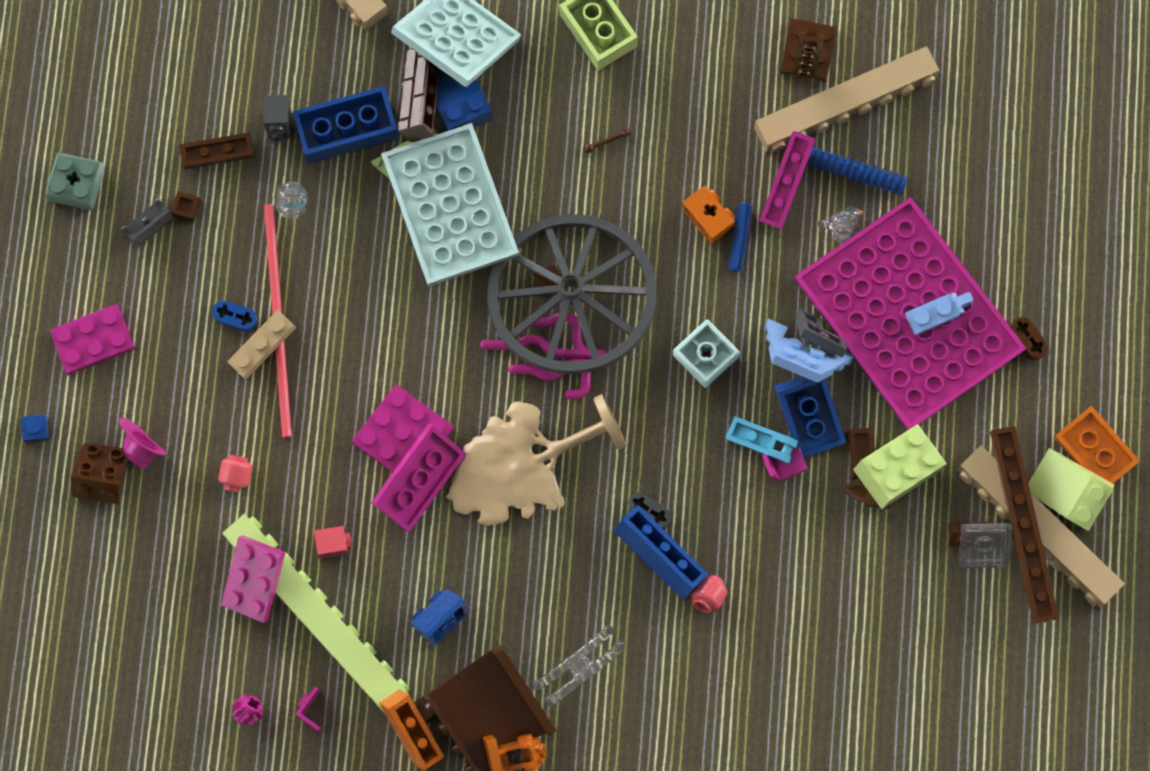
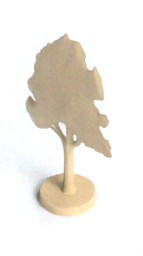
M603 394L594 397L596 408L602 420L591 427L558 441L547 440L539 431V416L541 412L532 404L520 401L512 403L505 412L511 418L510 422H505L497 416L490 417L486 428L482 431V436H475L470 443L463 447L466 455L455 469L452 484L446 496L447 499L453 501L455 512L468 515L472 511H480V519L477 523L491 526L506 522L509 519V506L521 509L522 517L527 519L535 511L533 503L546 505V510L556 511L557 508H563L565 505L564 497L561 496L555 474L551 471L556 464L557 457L561 453L605 432H608L618 450L627 447L621 430ZM540 444L546 446L548 450L540 454H533L532 446ZM550 459L549 464L545 465L544 462Z

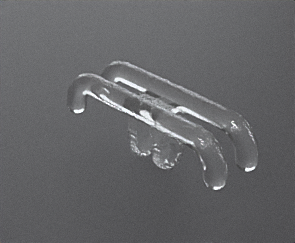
M606 625L591 640L543 677L532 683L534 690H541L567 670L573 676L569 682L545 698L544 702L547 706H552L562 700L625 649V643L618 641L609 651L593 663L586 656L613 633V628L610 625Z

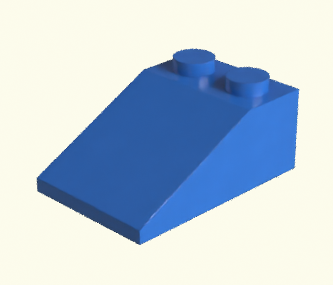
M440 69L436 112L445 131L470 123L475 128L491 121L492 110L476 79L465 87Z
M800 376L773 386L791 437L798 441L796 448H800L803 458L846 443L826 379L817 383Z
M445 589L443 592L440 590L436 592L429 600L431 604L425 610L423 608L419 609L412 617L414 620L411 623L412 627L433 648L468 614L466 602L448 589Z

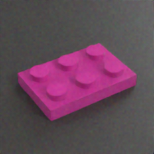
M118 304L50 329L67 376L135 349Z
M239 536L221 606L262 623L267 622L286 552L247 536Z

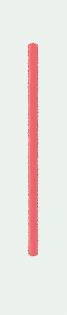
M267 204L264 205L272 314H274L277 310L282 313L274 206ZM283 341L275 349L282 438L287 439L292 438L285 343Z

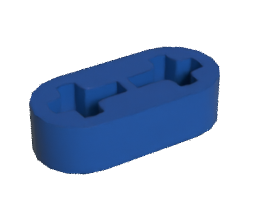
M220 301L213 307V316L222 325L243 332L253 331L258 325L255 312L249 308L228 301ZM224 308H227L228 312L233 314V317L224 315L221 318L218 311H223ZM247 315H250L252 323L247 322L245 326L242 320L237 318L238 316L246 318Z

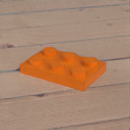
M1092 406L1053 437L1075 463L1112 484L1140 462Z

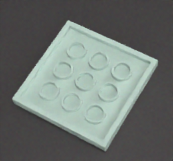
M424 0L395 24L391 31L394 36L465 87L470 85L512 48L521 37L519 32L474 0Z

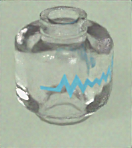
M294 181L280 186L276 193L277 211L285 218H298L305 213L307 208V190Z

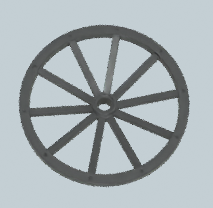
M558 215L543 219L526 227L513 237L517 249L532 238L546 232L562 277L519 254V256L510 259L556 285L498 291L502 273L510 259L493 265L488 282V307L495 330L504 344L526 363L541 370L559 374H582L597 371L625 357L636 347L647 332L656 306L655 275L643 248L622 228L604 219L588 215ZM565 227L590 228L574 271L569 273L553 230ZM597 231L608 234L627 248L624 252L580 277ZM632 256L639 263L646 282V287L587 285L590 281ZM569 286H575L577 287V290H575L574 292H568L566 291V288ZM586 293L646 296L644 311L639 323L634 329ZM556 294L511 332L508 331L500 315L498 300ZM563 301L546 358L528 350L515 339ZM580 301H583L619 327L629 337L612 351L599 356ZM570 305L574 306L591 356L589 360L577 362L554 360Z

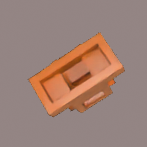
M525 734L517 737L518 741L499 746L493 735L482 737L490 771H514L524 768L525 771H536L544 764V758L547 756L545 745L540 742L539 736L532 737V734ZM521 749L523 760L509 763L507 752Z

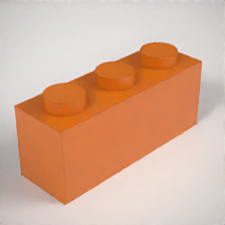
M399 689L379 702L415 766L425 771L444 758L441 749L409 694Z

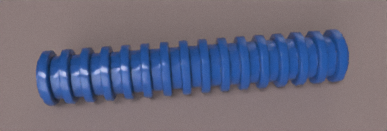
M813 146L806 166L812 165L814 169L818 167L820 171H823V169L827 170L826 173L834 172L833 175L835 176L840 174L842 178L846 176L848 180L852 178L857 183L862 181L863 185L868 183L869 187L874 185L876 189L883 188L885 192L889 190L891 194L895 192L898 193L897 196L903 195L908 180L907 176L900 177L898 173L894 175L892 171H889V173L885 172L886 169L878 170L879 167L877 166L872 168L871 164L866 166L864 162L857 163V160L851 161L849 157L844 159L843 155L838 157L835 156L836 153L834 152L829 154V151L823 152L821 148L817 150Z

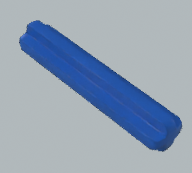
M748 203L738 204L728 269L733 272H740L743 268L752 205Z

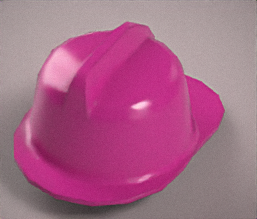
M122 417L119 419V424L127 433L123 444L124 453L131 462L145 469L157 455H166L165 450L156 444L138 425L127 418Z

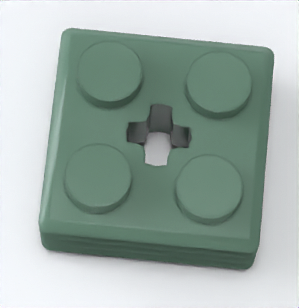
M58 152L46 188V198L51 202L93 210L105 170L104 165L100 161ZM74 178H78L79 182H75L74 185H72L70 181Z

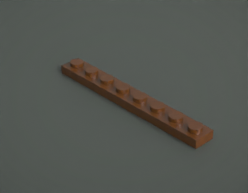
M1016 426L991 430V440L1033 624L1058 620V611Z

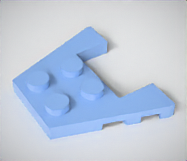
M770 319L767 320L764 330L768 332L766 339L770 342L769 353L772 364L817 383L831 376L834 370L841 371L845 365L850 366L854 357L850 353L845 352L843 357L836 354L828 356L819 348H809L802 345L801 341L795 338H785L788 327Z

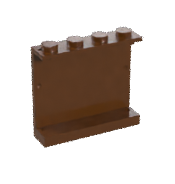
M497 645L424 695L428 701L424 706L432 717L437 715L441 721L438 727L444 736L448 737L450 735L455 742L451 745L459 758L464 756L469 763L465 766L467 771H490L482 737L493 735L499 746L518 741L517 737L521 735L532 734V737H538L546 733L550 736L557 731L500 645ZM520 749L508 751V758Z

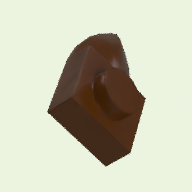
M861 480L853 481L843 486L842 490L847 495L864 503V506L880 508ZM889 504L887 507L883 508V509H889V508H890V504Z

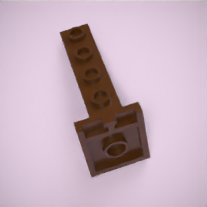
M791 18L780 74L788 73L798 75L800 78H814L826 82L837 27Z

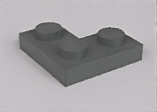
M800 308L795 317L801 339L807 344L820 346L829 355L836 354L843 357L847 350L844 339L823 329L820 318Z

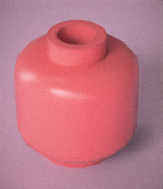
M229 455V458L222 460L218 480L225 485V490L239 492L240 488L249 486L252 465L248 462V458Z
M715 575L705 577L691 592L694 607L704 613L717 611L727 596V589L723 585L724 581Z

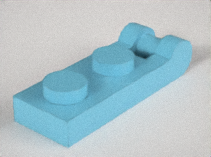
M734 416L725 438L727 441L761 454H767L769 457L789 464L792 458L790 456L793 448H796L798 443L797 440L736 416ZM778 442L784 444L781 452L775 450Z

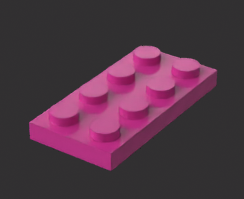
M428 424L372 500L371 504L402 529L410 532L466 453L433 425Z

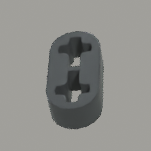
M644 493L633 494L628 502L630 511L635 508L634 500L640 501V499H643V505L649 509L644 511L654 521L655 516L650 514L651 511L657 515L661 512L664 513L666 521H660L658 525L662 529L669 525L671 514L667 508Z

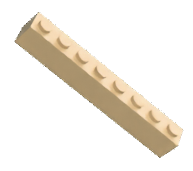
M926 46L755 121L754 129L766 153L772 150L773 152H778L789 143L793 131L806 136L813 132H824L831 124L836 122L842 124L851 118L850 116L854 114H865L877 104L881 106L886 105L893 100V97L900 94L906 96L912 93L916 87L921 85L926 87L933 84L940 70Z
M980 445L958 468L959 476L966 484H972L978 490L977 494L985 502L990 501L996 507L995 511L1001 518L1009 520L996 459ZM1031 494L1044 554L1050 559L1048 561L1055 570H1061L1067 576L1066 579L1070 585L1076 589L1080 588L1086 594L1085 598L1091 605H1097L1101 608L1125 583Z

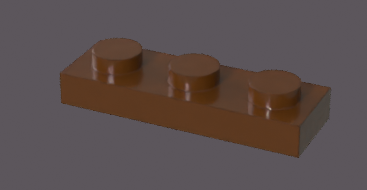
M250 132L179 144L184 170L254 158Z

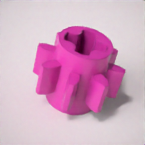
M243 694L232 704V707L236 709L233 713L234 719L241 725L249 724L252 727L264 715L260 711L263 706L261 701L255 696L247 697Z

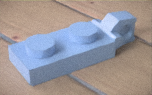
M970 292L958 297L956 293L947 294L906 312L905 317L914 335L917 336L959 318L965 312L963 308L971 305L974 300Z

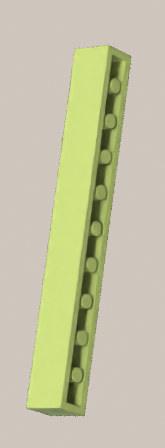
M245 514L222 533L234 548H236L238 537L242 535L274 548L279 545L270 534L266 537L260 531L262 525L253 516L249 519ZM285 553L275 592L278 597L381 710L379 702L400 689L407 693L410 690L407 684L401 678L398 681L395 680L391 675L393 669L387 662L383 660L380 663L374 655L377 653L368 642L363 644L357 638L361 634L352 624L345 625L341 620L344 617L343 614L335 606L330 608L325 603V600L328 599L319 588L314 590L308 584L311 579L302 569L297 572L292 566L295 563L294 560Z

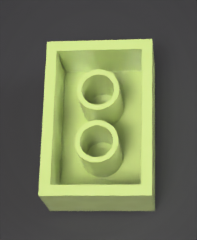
M566 0L559 5L561 18L598 71L637 47L638 36L613 0Z
M917 424L862 459L853 470L880 508L883 509L939 473L947 463Z

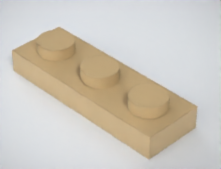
M277 310L227 362L244 379H247L297 327Z

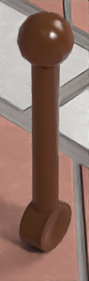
M626 128L620 133L592 145L586 144L584 150L587 153H591L593 149L630 135V129Z

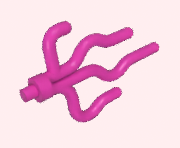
M560 312L551 317L540 318L532 327H551L556 325ZM568 312L566 321L572 325L574 349H557L554 358L571 359L566 362L589 360L591 356L589 350L582 343V330L578 318L573 313ZM526 335L517 340L524 347L535 344L544 353H548L550 344L541 336ZM483 340L480 343L482 349L510 350L502 340ZM597 350L599 356L605 354V350ZM512 364L508 367V371L511 374H532L545 381H555L565 375L541 370L532 365ZM591 372L581 374V387L577 390H567L565 392L567 399H580L587 395L591 386Z

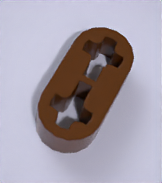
M1019 317L1015 319L1011 329L1027 348L1024 351L1025 355L1032 360L1042 359L1048 350L1046 340L1028 318ZM1017 324L1021 327L1024 325L1027 327L1025 330L1026 335L1023 332L1018 333L1016 331L1018 328ZM1030 340L1035 346L1041 345L1040 353L1031 351L1033 345Z

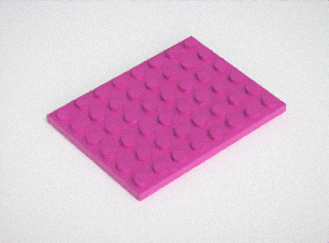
M911 197L794 276V280L836 336L844 339L847 351L854 357L856 363L907 431L929 419L1027 349ZM970 292L974 301H972L971 305L963 308L965 312L959 318L917 336L914 335L905 317L906 312L947 294L956 293L958 297Z

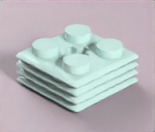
M705 320L673 350V356L704 388L709 386L740 355V351L709 320ZM701 350H704L705 352L710 350V358H703Z

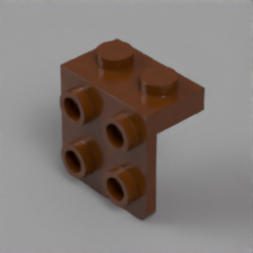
M84 443L71 474L72 497L120 505L122 500V479L129 463L124 449Z

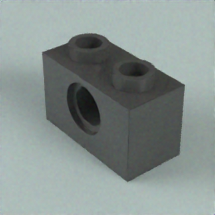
M287 95L263 96V124L268 138L274 141H285L287 138H292V109Z

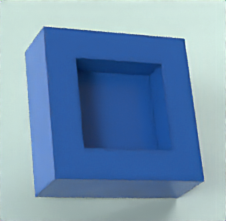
M46 414L21 417L22 436L25 443L49 440Z

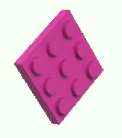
M395 384L351 442L393 473L428 424L433 425L446 437L453 431L454 426Z

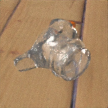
M849 206L845 210L836 212L828 219L818 221V227L831 230L833 238L837 241H847L851 238L853 229L857 225V219L863 214V211L855 206Z

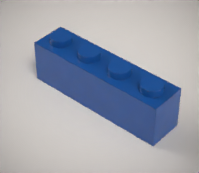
M639 505L632 509L614 530L683 600L708 575Z

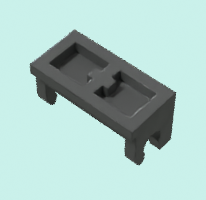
M156 198L154 204L127 226L123 225L120 228L136 249L174 219L170 210L166 206L164 207L159 198Z

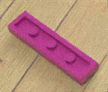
M795 131L792 132L759 221L779 229L783 228L816 139Z

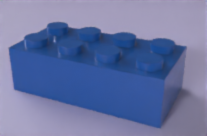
M385 86L293 111L308 164L399 139Z

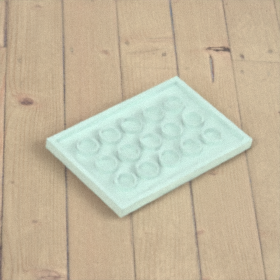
M472 123L381 153L428 286L519 256V251Z

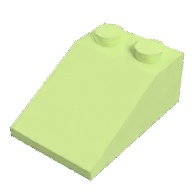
M1051 448L1047 450L1028 483L1031 494L1038 500L1088 531L1114 489V484Z

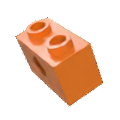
M704 185L682 202L681 209L712 245L734 228L735 217L729 208H723L719 203L720 199L716 192L712 189L708 190ZM706 211H708V213L714 212V216L712 217V215L710 214L706 216Z

